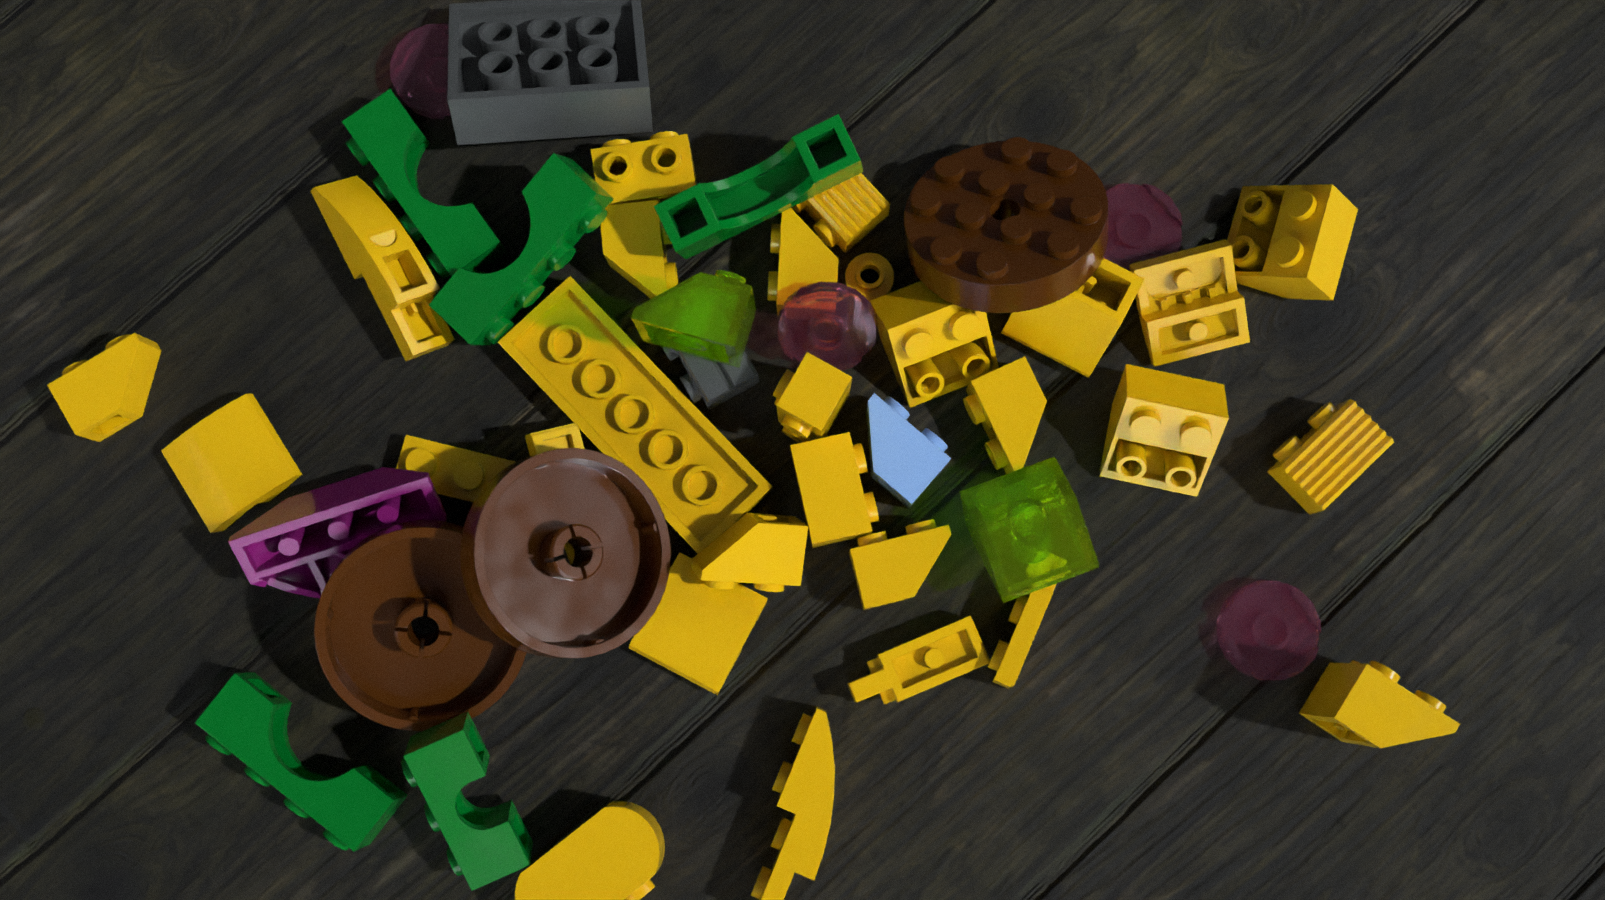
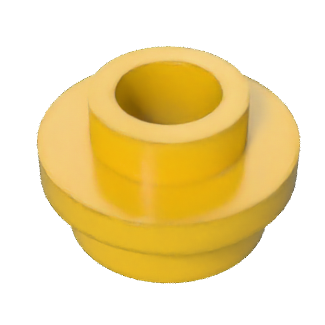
M860 254L849 263L846 269V286L854 297L861 301L870 302L890 292L894 282L893 268L889 261L879 254ZM866 269H873L878 273L879 279L874 283H866L860 275Z

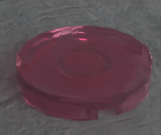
M447 23L426 24L410 31L397 44L390 60V79L399 98L414 113L431 119H444L443 116L451 115L447 100L449 24Z
M1144 183L1142 185L1118 184L1106 191L1108 198V243L1104 258L1129 271V264L1178 252L1182 241L1181 227L1183 223L1177 206L1171 197L1156 186Z
M817 282L803 286L787 297L779 312L778 340L784 353L792 360L795 357L798 361H802L808 352L842 371L856 366L862 361V356L868 350H872L876 339L877 318L871 303L858 290L836 282Z
M1254 581L1237 588L1223 603L1217 619L1218 642L1225 658L1243 674L1258 680H1285L1302 673L1315 659L1319 646H1317L1319 633H1321L1319 615L1313 602L1292 585L1278 581Z

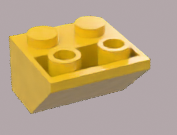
M1333 184L1242 186L1227 239L1232 245L1237 284L1287 299L1333 301L1358 209Z
M1103 258L1095 273L1076 291L1052 304L1032 310L1011 313L1001 333L1089 378L1122 324L1144 278Z
M921 281L870 301L881 342L909 408L969 385L971 380L999 368L986 312L970 310L952 304L930 291Z
M1126 364L1112 403L1100 466V477L1197 497L1229 419L1224 384Z
M1351 660L1350 663H1329L1299 712L1300 715L1341 742L1375 748H1385L1453 734L1460 726L1458 722L1443 713L1446 709L1445 704L1420 690H1416L1413 694L1397 683L1400 676L1395 671L1373 660L1369 664L1360 663L1355 660Z

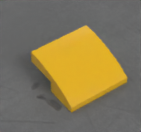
M1227 240L1129 264L1132 273L1144 278L1135 300L1147 350L1154 367L1250 342L1245 300L1237 289L1232 245Z
M253 393L244 394L216 410L161 450L210 533L226 530L254 505L270 502L302 475Z
M680 552L670 568L667 585L657 609L645 626L633 636L629 649L718 696L768 598L738 582L735 583L734 589H716L706 586L705 581L700 580L691 569L692 558Z

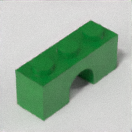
M467 711L410 736L403 755L404 758L401 760L402 770L410 786L413 788L419 786L426 800L424 810L429 825L434 832L441 831L449 845L447 847V856L454 873L457 876L464 875L470 889L473 891L530 866L533 841L512 799L495 807L482 808L471 804L461 791L468 783L486 776L490 758L489 752L469 712Z

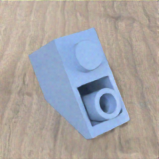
M874 393L868 400L866 407L871 477L909 509L951 460L944 453L948 446L931 430L925 428L920 432L906 420L910 416L909 412L895 399L887 396L883 401Z

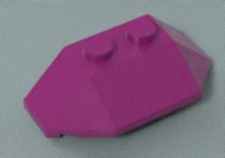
M382 467L289 497L230 536L228 543L250 584L261 587L269 585L286 592L320 599L331 574L339 562L360 541L383 528L407 521L438 520L446 522L447 514L428 472Z

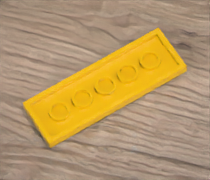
M571 276L562 282L498 341L502 348L573 423L577 422L579 429L603 454L622 462L645 482L657 499L665 520L697 554L748 513L773 489V486Z

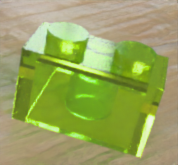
M717 270L715 276L700 272L635 307L631 319L644 342L740 368L756 313L753 288L745 284L746 279L733 272Z
M1055 457L960 491L966 527L1003 603L1099 568V562L1076 495Z

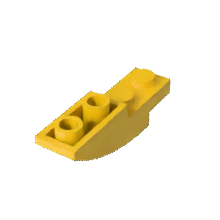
M357 175L313 187L310 192L354 279L364 277L405 361L433 352L452 343L455 339L446 321L429 306L430 302L434 299L433 295L440 290V287L415 243L382 199Z
M817 706L813 716L805 713L802 714L792 742L799 744L800 748L793 764L783 761L772 787V790L781 793L777 801V807L794 813L792 820L782 817L771 844V847L779 850L772 869L762 866L750 895L759 900H784L794 873L815 880L824 854L831 825L834 801L835 764L832 736L826 710Z

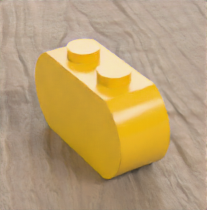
M627 801L609 803L520 873L515 888V900L642 899L655 887L650 879L657 873L664 858L665 841L659 823L648 810L638 804Z

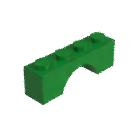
M391 89L341 121L352 136V138L345 142L362 166L369 162L373 165L379 174L372 179L373 183L389 204L397 200L406 213L399 217L400 221L416 242L424 238L433 252L426 257L443 280L449 276L452 277L458 268L476 269L486 272L510 255L473 203L460 206H442L434 204L421 196L417 183V169L419 161L430 143Z
M839 114L793 136L782 149L761 163L719 181L699 183L655 205L654 208L675 252L686 260L864 171L853 142Z
M553 153L523 189L522 193L530 213V234L520 256L508 267L493 273L476 269L458 268L430 302L429 306L470 345L497 344L513 328L514 323L511 320L522 307H529L542 295L545 289L542 284L553 270L558 271L562 269L573 258L576 252L574 245L585 232L591 233L605 220L607 216L605 209L614 198L572 159Z
M255 672L234 673L195 722L196 725L208 733L205 736L207 743L223 754H234L246 764L244 771L252 780L266 787L272 785L286 796L283 802L293 813L303 818L311 817L325 828L323 831L324 837L334 846L342 850L350 848L352 851H357L370 845L408 795L369 764L353 768L341 776H326L307 768L296 757L288 740L287 722L292 702Z

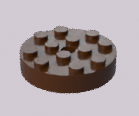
M1013 137L1006 141L990 142L961 150L939 159L919 179L907 199L904 210V225L909 259L916 275L930 291L940 298L963 308L990 313H1013L1052 304L1080 288L1095 273L1104 258L1108 243V198L1106 190L1098 175L1083 160L1076 157L1069 150H1063L1051 145L1031 142L1022 137Z
M562 448L536 454L509 465L493 477L481 490L467 515L463 528L460 549L461 571L465 588L476 612L498 637L511 646L526 653L548 658L592 657L606 653L627 642L645 626L654 614L662 599L669 577L671 564L670 537L664 514L650 488L633 470L622 462L597 451L580 448ZM567 541L572 545L575 554L571 565L566 562L565 558L553 559V557L564 554L563 550Z
M415 520L383 528L360 541L343 557L331 574L321 594L315 616L314 637L322 670L336 693L351 708L374 722L400 730L424 731L467 711L471 718H474L490 708L503 696L523 665L526 652L511 646L498 637L483 622L468 596L463 581L460 560L464 526L438 520ZM425 609L428 610L427 617L435 620L439 626L434 633L427 635L417 633L411 626V621L423 616Z

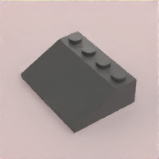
M504 0L449 4L447 100L457 145L653 132L641 0Z

